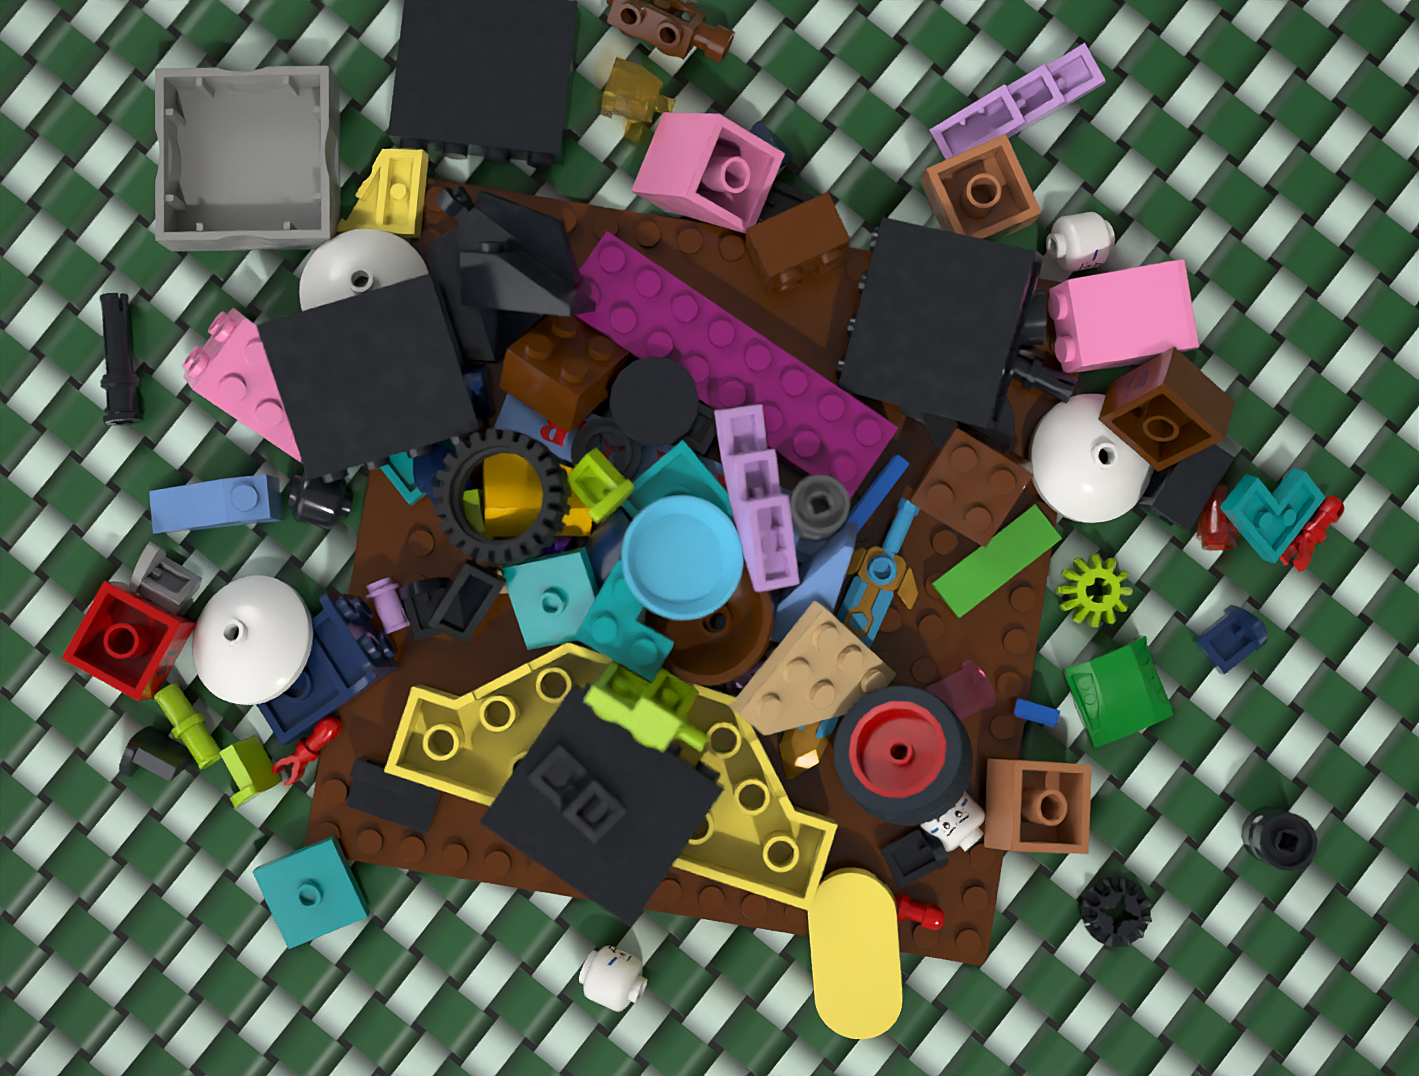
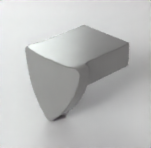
M149 542L136 564L128 589L136 594L140 593L176 615L199 590L203 578L167 558L166 551L153 542Z

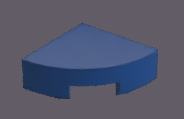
M1017 699L1014 713L1017 717L1054 727V725H1057L1060 710Z

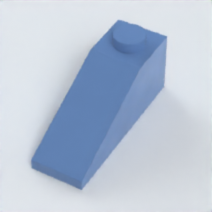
M267 474L219 479L149 491L153 534L283 521L279 478Z
M848 522L797 568L799 584L782 587L779 597L771 595L775 618L770 640L781 643L814 601L825 607L832 614L854 549L858 524Z

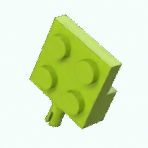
M612 660L584 700L592 706L594 712L601 718L610 722H618L629 729L637 741L649 747L655 746L661 751H664L671 739L679 737L700 752L710 737L709 734H706L687 721L686 714L699 691L662 667L653 681H650Z

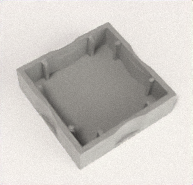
M276 66L252 71H230L217 67L155 68V130L160 153L159 167L155 179V241L171 252L318 249L326 241L332 240V237L340 234L337 232V226L341 220L340 81L329 66Z

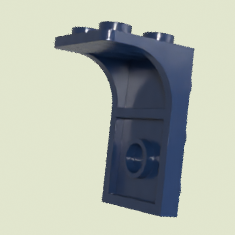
M327 592L319 598L324 609L312 619V647L303 671L296 681L282 694L267 702L256 704L281 745L291 743L314 727L321 719L330 716L400 667L393 657L397 654L393 643L384 633L379 634L370 621L373 618V613L361 597L355 598L354 595Z

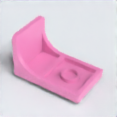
M232 308L228 314L222 311L210 325L208 333L212 336L201 349L196 346L185 359L182 365L186 369L183 375L184 379L192 390L303 464L256 324L235 308Z

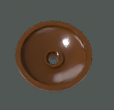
M743 560L741 578L734 593L714 612L696 619L676 620L660 616L648 608L646 610V625L675 642L662 665L676 677L700 685L723 684L749 671L761 658L770 642L775 618L770 590L761 592L754 590L745 560ZM723 614L725 616V624L721 629H717L715 620L719 615Z

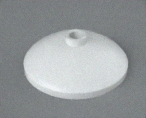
M377 229L347 231L332 237V240L326 241L308 260L300 281L299 295L302 311L429 273L419 253L402 238ZM364 276L369 278L367 285L364 287L354 286V282L358 277Z
M1081 394L1070 397L1067 404L1062 401L1057 403L1040 419L1032 434L1029 445L1028 461L1033 464L1034 475L1032 476V481L1037 492L1055 512L1078 522H1104L1125 514L1140 500L1152 475L1153 467L1098 420L1106 395ZM1101 449H1104L1108 454V460L1105 464L1099 460L1098 455Z
M268 576L243 577L220 589L202 610L195 626L192 641L194 665L198 676L206 688L217 697L240 705L264 703L286 691L299 677L310 655L313 626L308 607L294 588ZM239 628V635L234 640V634L236 630Z

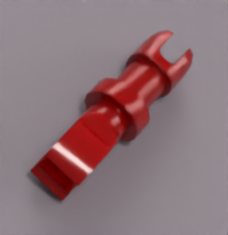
M1329 496L1323 500L1316 509L1318 513L1312 521L1306 522L1300 530L1302 534L1295 537L1279 559L1284 566L1289 564L1291 557L1299 554L1296 559L1292 560L1297 571L1301 572L1308 567L1312 560L1314 545L1316 543L1321 544L1325 540L1327 528L1331 523H1337L1344 513L1345 506L1340 498Z
M328 716L321 719L313 727L314 731L308 738L302 737L295 744L296 751L275 763L271 773L281 772L284 765L294 764L291 768L292 776L290 780L284 782V786L298 782L304 775L308 762H315L321 755L320 749L326 743L332 742L340 733L341 722L338 718Z
M904 894L900 898L894 896L898 921L904 922L905 918L919 922L921 927L931 930H938L943 927L945 914L941 908L928 903L924 906L911 902V897Z

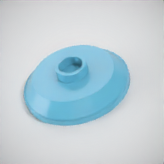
M670 496L650 504L631 522L622 543L621 564L628 587L642 605L666 618L689 620L714 612L731 597L741 578L743 549L740 537L733 523L715 505L697 497Z

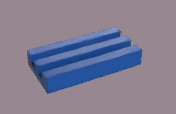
M894 455L890 458L849 512L841 527L843 528L848 522L858 524V533L910 463L899 455Z

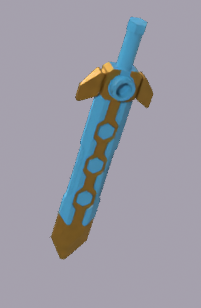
M902 497L897 506L899 509L882 547L880 548L875 545L868 547V549L860 547L853 550L845 575L854 574L857 571L858 575L853 577L836 619L869 649L894 596L893 590L897 589L896 592L908 609H912L918 596L912 569L906 567L904 559L897 554L915 515H918L920 508ZM840 716L785 730L779 747L784 775L787 779H793L819 763Z

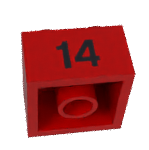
M104 581L61 659L137 701L154 699V695L160 691L197 622L180 613L175 615L140 593L132 592L128 589L129 585L123 582Z

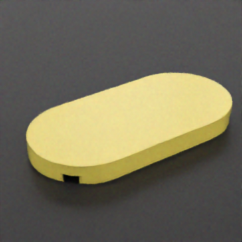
M849 867L838 869L828 874L819 883L811 910L808 911L815 1004L821 1019L834 1032L852 1039H869L879 1036L891 1028L898 1019L902 1008L903 988L896 901L889 887L877 879L873 873L861 868Z

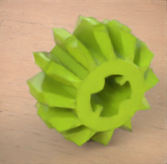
M1094 553L1090 554L1088 565L1081 557L1073 559L1076 573L1069 569L1061 571L1060 575L1070 583L1069 586H1057L1056 592L1059 594H1069L1070 599L1063 601L1060 604V608L1066 611L1076 607L1072 615L1073 622L1080 623L1087 616L1089 627H1098L1101 617L1107 624L1116 622L1113 609L1120 612L1127 611V604L1119 598L1120 595H1132L1133 590L1130 587H1120L1119 582L1125 580L1129 574L1126 570L1113 574L1117 563L1116 559L1108 558L1102 564L1100 555ZM1095 580H1097L1095 586H1102V595L1095 597L1087 595L1086 586L1094 585Z

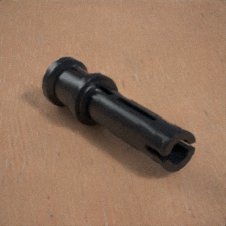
M105 293L99 296L106 361V374L100 380L101 388L106 390L107 414L103 416V423L111 426L140 424L144 422V415L139 413L137 388L141 386V379L138 378V374L134 373L128 310L129 296L128 294L121 293L120 298H118V293Z

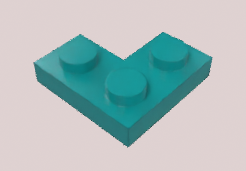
M1292 468L1272 494L1258 477L1245 474L1219 508L1261 559L1275 564L1326 497L1306 471Z
M618 558L575 633L574 638L650 681H653L675 643L671 638L637 620L644 605L637 600L628 587L624 578L621 559Z

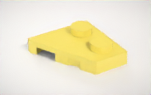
M382 149L372 166L371 175L363 181L355 195L359 198L358 202L346 221L341 218L337 226V232L341 234L355 229H377L392 233L400 238H420L429 155L424 150Z

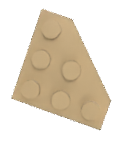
M814 601L729 707L763 735H769L845 715L860 698L867 696L868 693H872L874 690L887 687L896 676V673L825 607Z

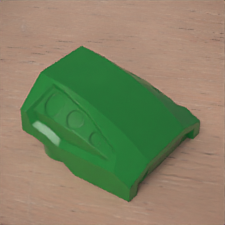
M1146 636L1136 637L1134 641L1127 642L1128 645L1111 649L1109 653L1102 656L1091 657L1092 660L1062 668L1076 711L1092 748L1121 739L1174 715L1170 701L1153 664Z

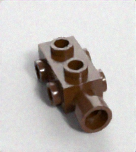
M607 0V4L612 6L607 23L619 28L620 32L628 37L640 38L656 46L661 53L667 56L679 57L684 60L693 47H697L705 51V57L721 64L735 36V31L720 24L714 27L706 23L705 19L708 13L699 10L697 5L690 0H652V2L646 0ZM679 10L685 11L689 15L690 20L683 19Z

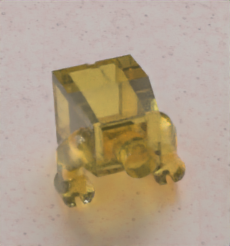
M616 57L603 93L600 115L612 118L613 114L624 116L625 119H628L624 137L639 142L643 131L641 124L643 122H652L655 111L662 114L663 112H673L676 100L660 95L663 81L643 66Z

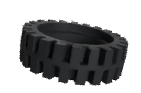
M507 429L486 430L487 433L477 432L469 436L470 441H460L454 446L457 450L455 454H447L443 460L447 466L445 470L438 469L435 478L441 480L440 487H433V497L439 500V505L433 507L435 516L442 519V522L439 523L442 532L450 536L448 540L455 547L461 548V552L486 562L502 564L527 561L526 558L540 555L543 553L541 549L550 547L556 541L554 535L557 532L562 533L566 525L562 520L564 515H569L571 506L567 504V497H572L571 487L566 485V480L569 477L566 469L560 466L561 460L555 453L549 450L548 446L521 432ZM500 453L516 454L529 461L538 473L543 489L541 510L533 525L520 536L505 541L490 540L476 532L467 520L463 506L465 484L473 469L485 458Z

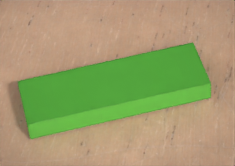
M1034 504L998 531L986 548L980 545L931 583V585L954 615L960 618L1055 545L1062 537L1037 505Z

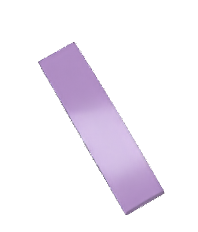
M1083 43L1049 65L1043 64L1008 86L1002 85L931 128L930 132L947 160L1001 135L1006 134L1009 138L1105 84L1106 80L1086 44Z
M762 404L714 410L720 455L730 505L754 590L761 592L799 584L789 495L780 494L775 449H767Z

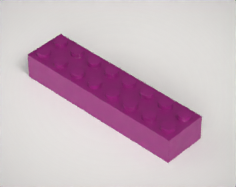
M606 231L579 270V283L575 288L596 302V311L575 315L574 317L629 351L628 358L632 361L653 356L668 358L683 366L695 381L699 402L713 410L762 404L767 449H775L776 458L803 477L808 478L815 475L833 477L844 486L850 500L897 431V426L610 232Z

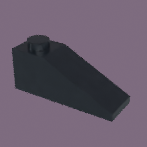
M480 241L477 242L478 249L460 252L461 305L561 316H575L596 311V302L525 252L504 249V242Z

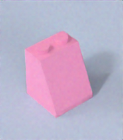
M663 112L631 192L664 210L746 233L747 228L757 223L785 153L720 114Z
M1184 259L1069 279L1049 289L1048 311L1054 320L1057 336L1055 354L1058 361L1061 362L1062 372L1065 374L1145 364L1173 347L1181 353L1199 347Z

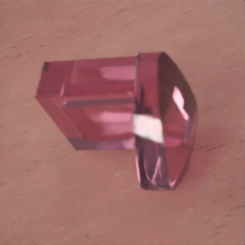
M971 660L962 663V669L925 687L927 692L934 694L949 705L960 720L983 708L987 711L995 705V694L991 682Z

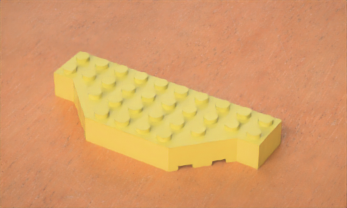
M568 642L462 697L423 684L412 686L384 772L490 806L571 687L578 684L584 688L587 682L594 685L613 659L593 648ZM682 680L699 691L686 714L687 721L706 734H709L710 737L700 752L679 737L672 740L684 748L680 755L695 765L700 759L721 773L718 781L724 785V790L672 866L810 911L836 832L837 823L833 818L792 805L752 725L729 707L737 695Z

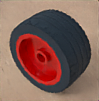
M911 686L883 687L860 698L848 710V713L844 715L843 721L840 722L833 747L836 772L847 794L856 804L873 817L896 825L925 824V822H931L940 818L941 815L948 813L964 795L973 771L971 741L965 726L955 712L934 694ZM908 751L906 757L903 758L901 755Z

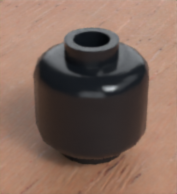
M304 471L302 476L296 474L294 476L286 508L293 509L292 515L297 522L323 529H331L337 524L339 517L348 518L354 494L346 492L347 483L345 478L323 483L322 477L308 480L306 471Z

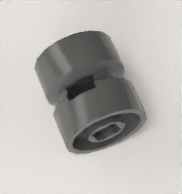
M825 475L810 476L801 481L793 491L790 499L793 532L803 540L814 543L826 541L833 537L846 520L850 508L849 495L844 486L833 477Z

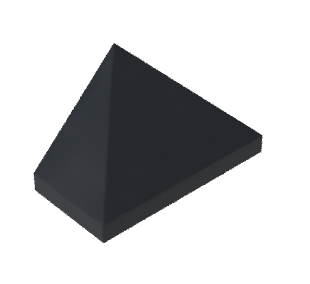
M469 559L462 561L456 565L429 619L428 625L467 644L505 586L507 579Z

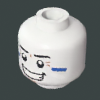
M1096 212L1060 217L1054 223L1051 234L1048 235L1046 240L1049 257L1055 260L1064 271H1079L1101 266L1106 262L1115 245L1112 226Z
M964 791V795L960 798L959 802L948 813L941 815L940 818L931 822L920 824V826L928 833L937 836L946 851H952L960 846L966 852L984 835L979 826L985 819V812Z
M609 945L603 947L598 952L593 950L588 955L579 977V982L584 984V995L588 999L617 1012L625 1009L630 1002L637 1004L643 996L647 985V979L642 977L643 964L641 960Z

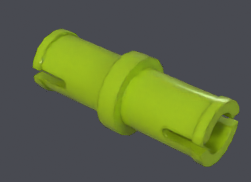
M178 682L170 684L154 695V700L158 702L174 727L171 732L176 739H182L198 763L200 770L209 767L222 758L219 753L222 750H220L204 725L206 722L205 717L202 713L195 712L180 689Z

